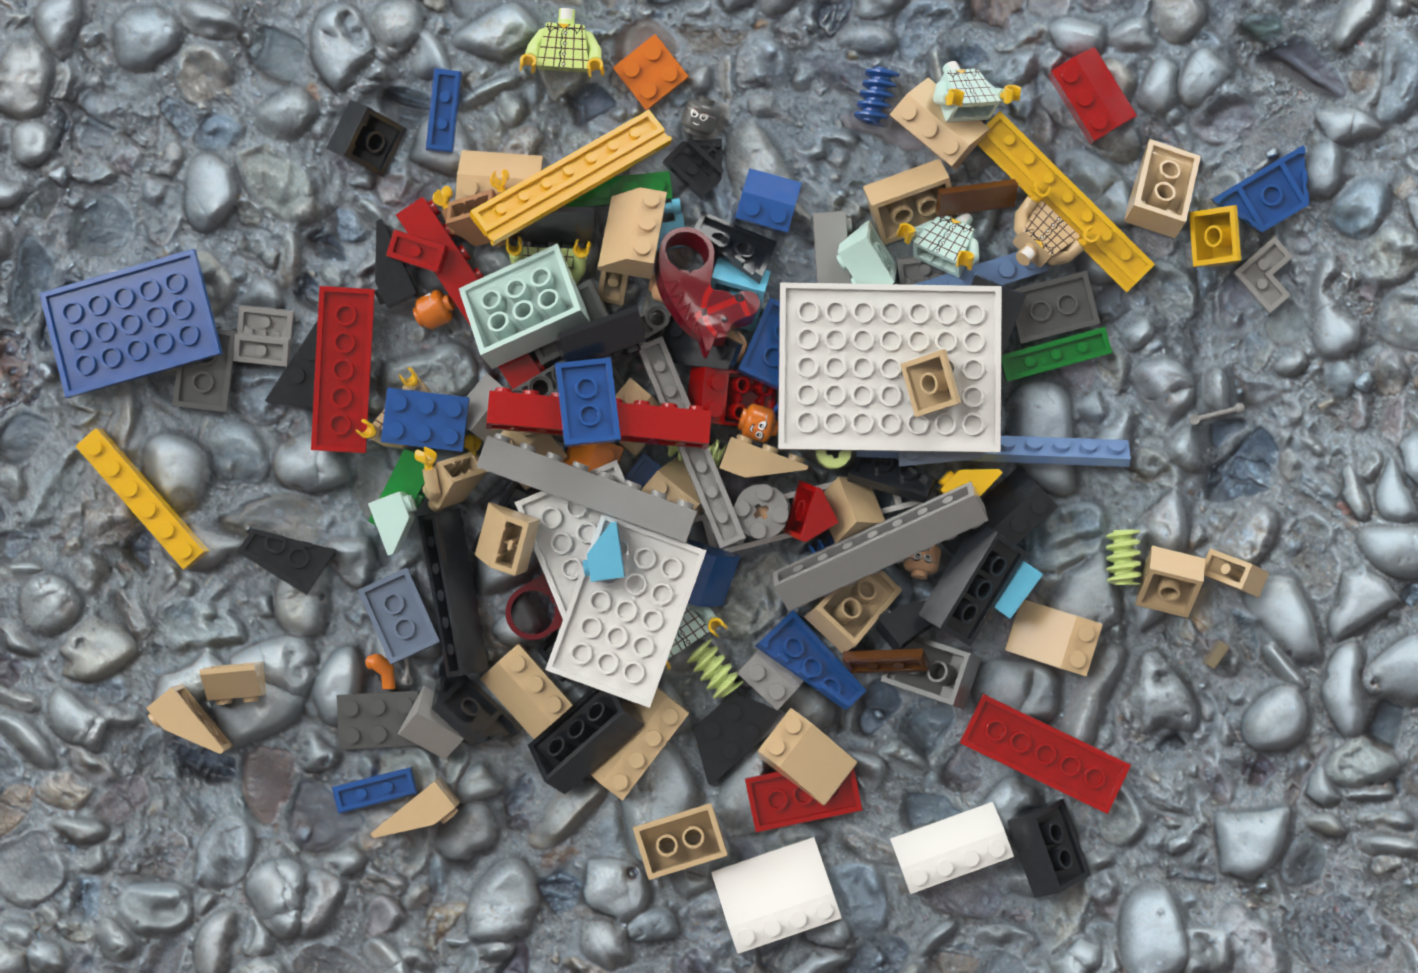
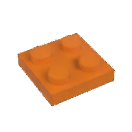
M656 34L612 67L646 111L689 78Z

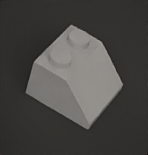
M759 649L737 671L776 710L803 683L802 679Z

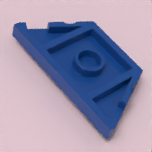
M1304 145L1212 198V202L1219 207L1237 205L1238 219L1259 233L1266 231L1309 205V192L1307 190L1308 177L1307 170L1305 169L1304 154H1306V149Z

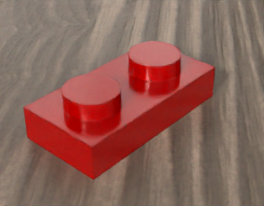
M393 230L386 256L434 272H440L448 246L399 230Z

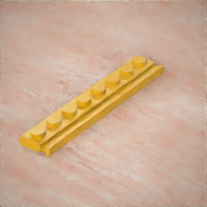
M647 110L472 209L470 217L483 235L487 236L491 241L490 244L494 246L669 146L672 138L666 135L662 125L651 111Z
M1001 111L986 124L991 130L977 146L1011 179H1015L1018 186L1029 197L1033 194L1032 187L1036 182L1042 181L1037 187L1040 194H1044L1045 190L1050 186V193L1045 197L1039 198L1037 202L1040 203L1042 200L1080 235L1077 238L1078 241L1082 238L1084 230L1089 226H1093V229L1087 232L1086 236L1088 239L1093 240L1100 234L1099 239L1095 244L1085 245L1084 252L1127 293L1155 264Z

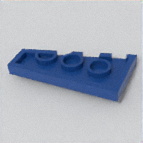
M794 610L786 615L755 645L756 648L844 710L850 708L867 691Z

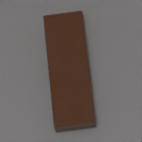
M1015 179L938 189L935 212L938 217L1015 207L1018 183Z
M923 649L843 651L842 660L850 673L929 670V660Z

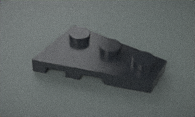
M702 211L694 229L701 231L710 239L716 254L760 284L777 241Z
M672 315L662 336L674 364L733 370L743 344L727 337L724 345L712 346L708 357L705 359L702 356L698 341L689 336L678 325Z
M855 457L849 470L847 481L925 503L934 486L935 477L914 465L899 467L896 458Z

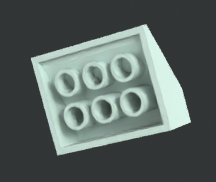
M558 244L459 288L480 355L492 369L554 342L559 332L591 322L583 299Z

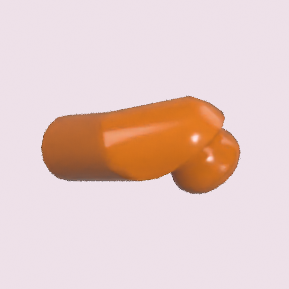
M375 653L369 655L365 660L366 667L373 669L381 675L382 689H395L394 665H390L388 659L382 654Z

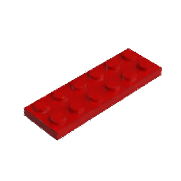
M319 286L311 450L367 453V438H363L356 433V429L360 432L366 431L367 424L361 420L365 419L368 421L375 289Z
M983 693L959 741L962 745L1106 814L1109 813L1131 767V764Z

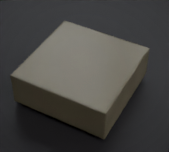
M1216 640L1202 663L1209 668L1216 669L1229 650V646L1220 640Z

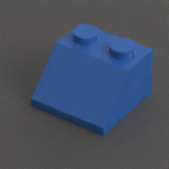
M749 168L735 221L787 235L802 182Z
M689 539L687 544L706 550V554L688 604L697 607L723 606L741 556Z

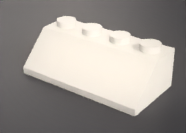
M993 802L890 838L910 894L1014 857Z

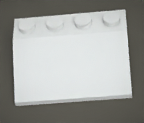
M814 837L711 871L738 954L841 919V914Z

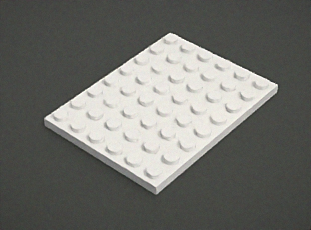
M780 283L778 449L1000 453L1002 286ZM946 349L961 403L955 407L915 417L900 364Z

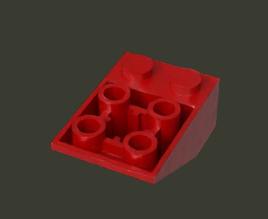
M691 367L688 400L691 405L703 406L705 410L712 411L711 424L738 427L743 408L748 409L751 404L771 409L775 406L776 389L737 371L710 367Z

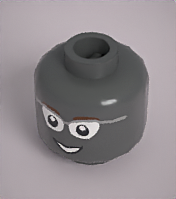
M700 95L699 99H689L681 117V123L685 126L684 131L704 138L705 134H712L720 116V110L714 106L715 100Z

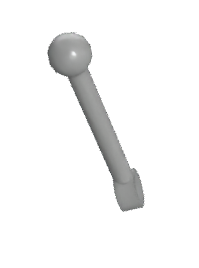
M1237 403L1235 407L1204 415L1192 414L1189 417V422L1192 425H1197L1202 420L1234 412L1241 414L1245 411V406L1242 403Z
M408 657L404 659L405 675L402 678L404 686H411L413 683V678L410 675V659Z

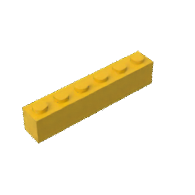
M95 428L76 445V448L183 570L190 569L209 552L208 548L104 429Z

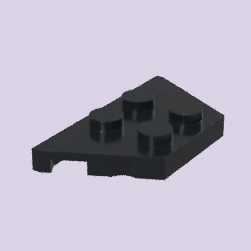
M317 321L265 399L267 403L313 408Z
M444 660L439 664L432 709L469 744L473 746L516 736L523 727L467 675L447 678Z
M733 692L693 727L708 784L711 786L769 735L786 715V712L776 710L766 704Z

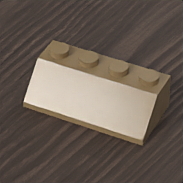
M657 687L650 708L630 701L636 707L644 726L589 773L622 801L690 712L659 687Z

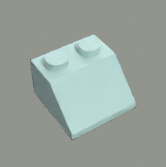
M870 220L861 225L839 244L837 260L844 270H849L852 275V284H893L895 282L897 264Z
M397 492L368 503L387 555H394L400 552L415 519L414 511L417 510L412 495H407L406 492Z

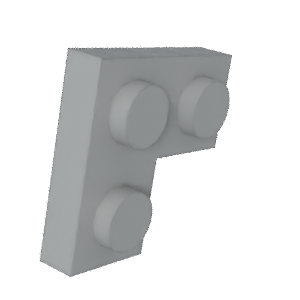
M1274 236L1232 274L1262 308L1270 314L1290 296L1273 274L1293 256Z

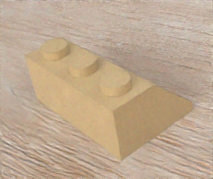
M927 78L906 94L890 113V116L897 124L956 171L991 129L980 120L946 122L941 106L933 101L936 83Z
M462 150L457 172L455 200L491 189L495 193L498 192L497 188L490 184V177L496 171L497 178L502 180L501 172L503 169L509 172V180L505 184V189L508 190L540 172L543 168V156Z
M940 159L863 186L869 210L878 235L884 245L903 239V237H896L901 223L917 227L925 222L934 220L938 216L935 212L938 189L952 187L950 178ZM949 215V217H951V218H953V219H955V217L957 216V215Z
M637 188L611 197L597 270L652 279L667 192Z
M521 642L480 678L533 739L540 735L574 704L573 700Z
M712 803L632 827L649 880L728 856Z

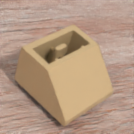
M491 502L488 503L475 556L490 568L514 576L526 572L541 519Z

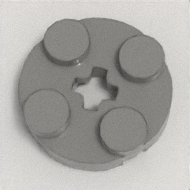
M766 484L753 485L746 488L738 496L734 506V511L743 532L756 539H768L777 535L785 527L788 519V503L786 498L778 489ZM758 504L762 507L767 505L769 508L766 512L768 517L764 520L761 516L758 518L754 516L756 512L755 506Z

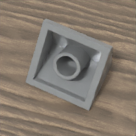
M488 373L483 376L467 396L470 398L467 429L484 442L487 436L494 438L495 433L500 434L504 431L486 429L489 390L495 391V388L503 387Z
M423 686L398 735L446 759L464 738L432 709L434 691Z

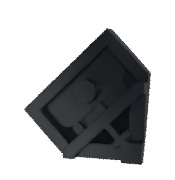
M687 138L663 161V164L701 200L722 179V139L693 140L692 138Z

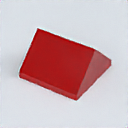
M799 480L784 533L800 541L807 542L839 522L823 490Z

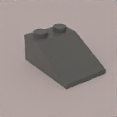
M918 637L903 649H923L929 660V670L883 672L881 682L964 710L981 658L971 653Z

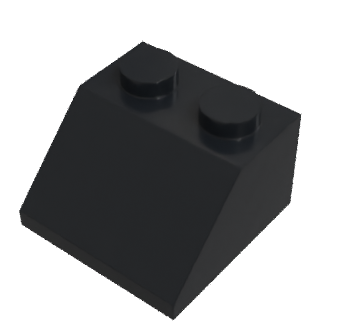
M350 100L326 149L383 177L407 128L368 106Z

